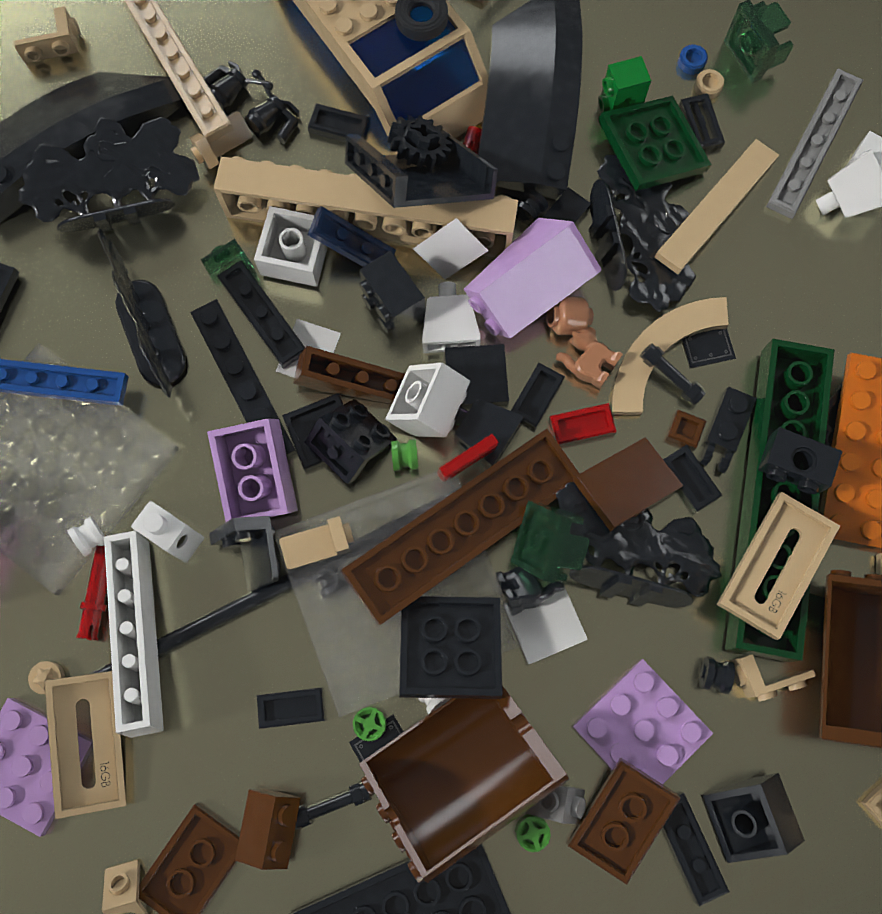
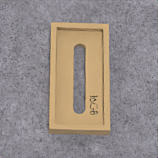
M780 492L777 494L717 605L775 640L780 639L840 525L787 494ZM791 529L797 530L800 536L771 589L767 600L763 604L757 603L754 597L786 536Z
M112 671L45 680L55 819L127 806L121 736L116 733ZM80 699H86L90 704L96 783L91 788L84 787L81 779L76 703Z

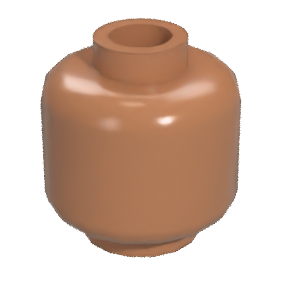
M567 296L547 311V324L558 335L572 336L573 331L577 332L581 329H587L592 324L593 310L589 308L586 299Z

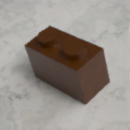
M249 789L235 861L261 870L288 869L301 798L274 790Z

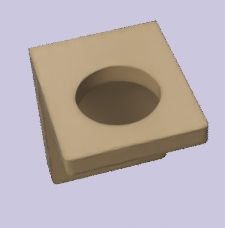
M138 860L105 869L102 912L104 914H123L128 912L148 914L139 901L140 863Z

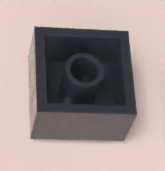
M388 251L360 269L362 282L359 283V286L364 293L361 295L362 299L371 311L375 309L380 315L378 321L387 334L392 332L395 338L399 339L424 323L426 311L425 297L391 251Z

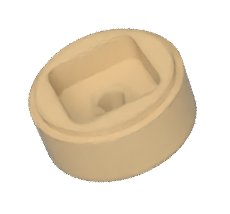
M50 661L39 662L31 669L28 683L34 692L45 694L44 681L64 678L65 673L58 663Z

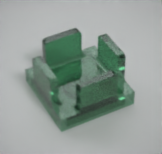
M746 0L740 3L724 39V42L752 84L761 80L767 70L784 63L794 46L791 40L779 45L774 34L787 29L791 24V21L777 2L766 5L764 1L753 5L750 0Z
M528 500L511 562L543 581L555 583V580L566 581L568 575L560 571L559 568L581 570L590 542L588 538L569 533L572 523L583 525L584 518L566 510L548 507L539 502Z

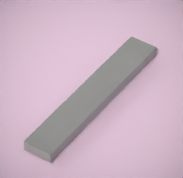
M839 68L836 70L768 201L767 208L793 219L863 79Z

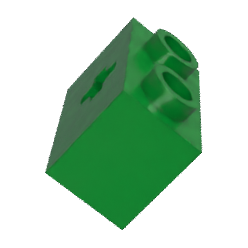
M642 56L608 65L606 76L602 80V92L598 97V105L601 112L645 102L652 80Z

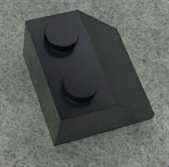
M779 773L750 778L703 795L727 863L787 855L805 841Z

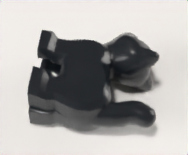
M529 554L523 566L514 567L505 573L501 571L495 573L497 588L501 595L506 594L509 601L506 604L512 616L522 612L524 609L538 607L556 592L564 590L565 586L561 581L551 582L545 587H542L538 579L552 575L549 569L550 557L545 558L540 555Z

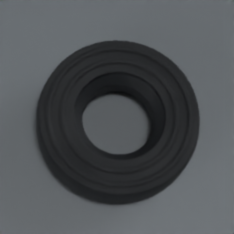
M398 0L395 7V20L398 29L404 36L414 41H429L438 37L445 30L448 22L446 0ZM424 6L432 10L433 16L426 22H417L411 18L410 13L414 8Z

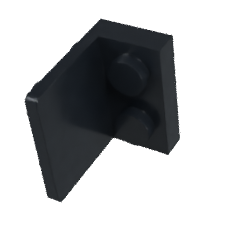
M353 399L321 416L304 443L344 482L350 484L357 478L368 460L390 447L391 441H395L397 438L363 404Z
M270 516L232 518L209 533L211 545H222L223 549L241 547L247 592L261 589L278 581L280 562L275 555L274 542L276 533L271 525Z

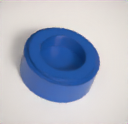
M688 45L680 53L678 66L686 74H698L705 68L708 54L699 45Z

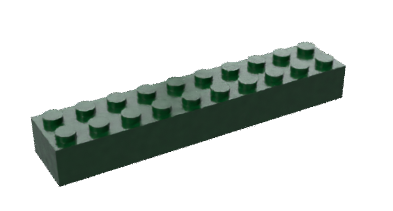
M772 339L761 351L756 391L757 399L754 407L735 570L777 494L783 492L818 512L820 494L804 493L797 488V485L787 481H773L766 476V473L758 471V467L769 436L779 427L825 444L835 349ZM793 457L794 465L798 469L804 470L802 461ZM791 529L755 593L754 597L757 603L763 604L767 600L771 589L800 536L797 530ZM810 584L785 631L778 640L771 638L729 612L725 650L748 655L753 654V656L785 662L803 661Z

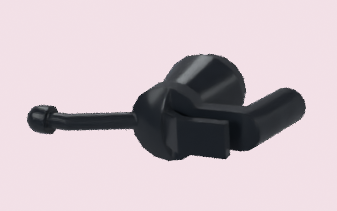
M230 60L227 62L230 68L221 64L203 77L222 110L231 106L240 90H244L248 84L263 85L266 90L273 89V84L270 81L245 78L239 65Z
M253 69L252 76L255 79L266 81L258 69ZM265 89L268 96L267 101L250 109L244 120L248 128L255 135L260 136L270 130L278 117H282L286 123L277 134V138L282 144H285L299 124L298 120L290 112L298 118L300 111L290 101H283L273 95L270 90Z

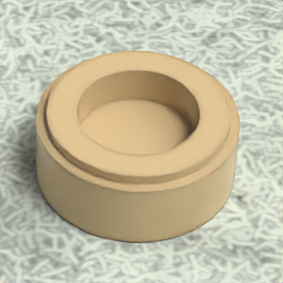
M703 70L696 78L694 90L697 95L708 93L709 98L714 99L720 95L724 87V78L716 70Z

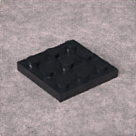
M420 596L402 609L399 698L501 699L500 598Z

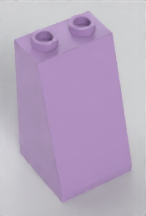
M538 218L464 288V291L470 298L468 300L470 306L485 319L484 325L491 334L512 338L596 276L602 269L574 222Z

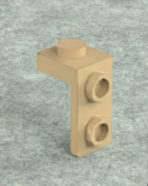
M65 6L53 8L57 32L14 41V48L25 63L38 62L43 59L79 52L76 35H80V29L76 18L70 17Z
M236 111L227 116L234 130L210 144L201 131L189 137L194 146L190 150L199 165L203 163L209 169H212L219 165L217 157L252 138V133L240 112Z
M340 516L328 519L327 525L280 538L279 542L286 568L291 570L351 552L348 543L354 542L349 523L343 524Z
M753 654L731 660L735 664L734 680L739 687L742 686L746 697H757L759 702L778 696L776 690L786 686L789 691L808 686L807 679L816 676L814 669L804 670L764 684Z

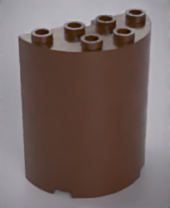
M831 570L830 574L826 576L819 739L882 748V575L865 574L864 578L851 577L852 572Z
M503 685L501 699H450L359 763L365 774L361 781L371 796L376 794L380 803L376 805V809L385 823H390L394 832L391 836L402 853L405 851L411 860L407 865L418 883L423 880L430 882L569 780L564 769L527 721Z

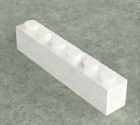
M136 530L105 536L116 733L132 738L164 731L149 541Z

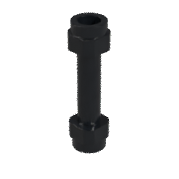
M653 343L649 344L640 354L643 362L649 367L655 366L683 391L681 396L687 402L689 401L693 405L697 404L706 394L703 387L697 381L691 383L663 357L665 352L661 348L656 347Z
M361 781L349 786L348 791L311 806L303 804L299 806L295 830L311 825L313 819L353 803L355 806L372 800V797Z

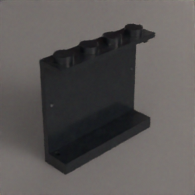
M346 134L345 164L393 208L494 199L495 187L498 182V169L451 135L448 140L453 144L447 162H443L440 168L434 165L433 170H429L426 165H423L420 170L417 168V165H406L407 160L405 158L397 159V154L382 155L358 134Z

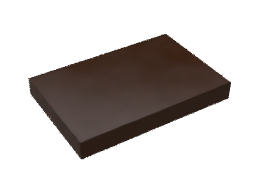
M646 437L576 475L573 479V482L610 532L683 487V484Z
M620 758L570 838L568 847L627 885L681 798L679 794Z
M198 803L194 804L140 882L139 899L159 914H203L237 863L235 857L240 834Z

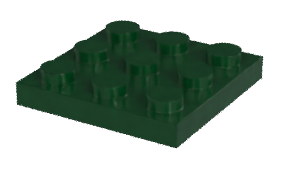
M673 96L602 112L598 118L601 128L635 191L707 172L712 165Z

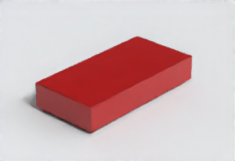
M609 403L549 417L553 437L560 447L615 435L617 432Z
M492 433L441 466L437 474L442 482L446 483L495 451L499 443Z

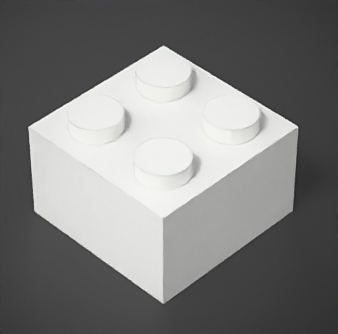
M269 206L254 257L260 275L317 287L328 247L308 236L315 215Z
M444 363L410 365L385 420L411 436L447 437L454 426V418L466 398V390L470 380Z

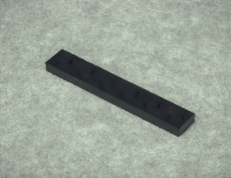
M215 299L191 311L190 313L246 422L249 423L268 418L279 419L218 300ZM280 421L286 455L289 458L297 454Z

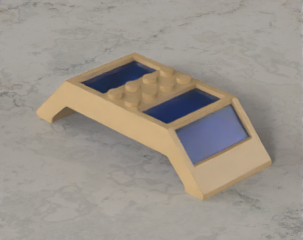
M293 0L375 109L387 136H389L392 123L397 122L398 117L406 120L409 114L414 119H417L419 115L426 120L432 119L434 126L442 125V130L449 133L456 140L466 136L468 127L475 126L479 128L482 126L488 74L471 30L447 0L448 22L446 28L438 37L429 41H414L400 32L395 20V7L398 0ZM420 6L414 8L410 16L417 22H426L432 18L433 12L428 7Z

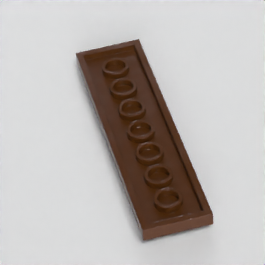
M546 428L341 569L340 572L376 624L380 626L557 499L556 493L564 489L565 485L569 482H573L576 475L580 473Z

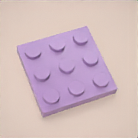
M641 659L572 726L611 770L614 769L619 759L622 758L661 784H664L713 734L644 659Z
M7 698L0 711V815L41 837L46 835L55 818L47 716L14 698ZM78 733L80 766L82 769L93 749V740Z

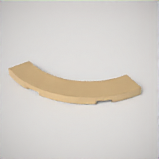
M727 297L709 298L680 306L655 320L639 335L626 353L618 370L611 398L612 415H641L643 412L645 387L654 367H649L643 362V359L640 357L643 350L653 343L666 353L674 344L688 336L715 329H726L729 325Z

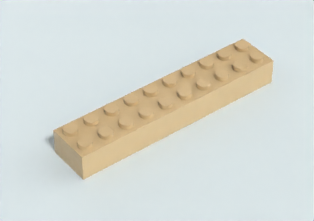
M221 156L213 188L228 218L265 223L269 206L315 215L317 209L322 206L381 241L415 246L457 218L489 250L481 256L495 258L513 241L518 200L499 195L490 200L393 208L357 174L344 175L327 169L319 171L310 170L299 165H276L271 161H249L239 156L232 158Z

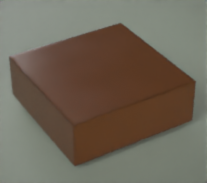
M677 410L666 440L681 446L688 445L691 450H695L707 421Z

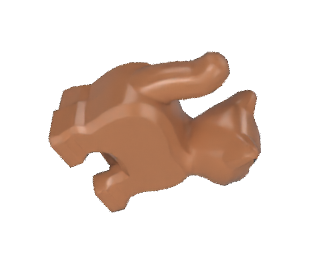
M592 327L581 329L577 332L573 331V337L569 339V342L577 349L585 352L577 361H574L567 353L559 352L556 354V360L562 362L580 380L592 383L595 387L601 389L609 376V373L602 371L601 367H606L612 372L623 354L621 352H613L605 344L598 342L596 330Z

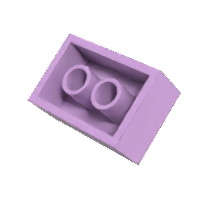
M268 418L207 432L226 522L232 518L274 517L298 511L279 419Z

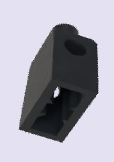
M477 399L469 411L461 406L459 407L454 418V424L458 426L454 434V441L466 451L493 433L499 442L496 450L478 461L483 467L488 469L500 461L521 427L524 416Z

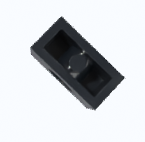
M779 427L768 438L758 471L766 473V476L773 481H787L795 484L804 493L820 494L832 486L843 451ZM793 457L802 461L804 470H800L794 465Z

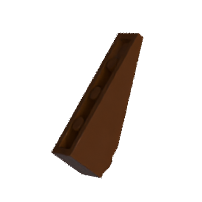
M306 346L299 355L293 384L322 392L339 393V395L392 404L405 373Z

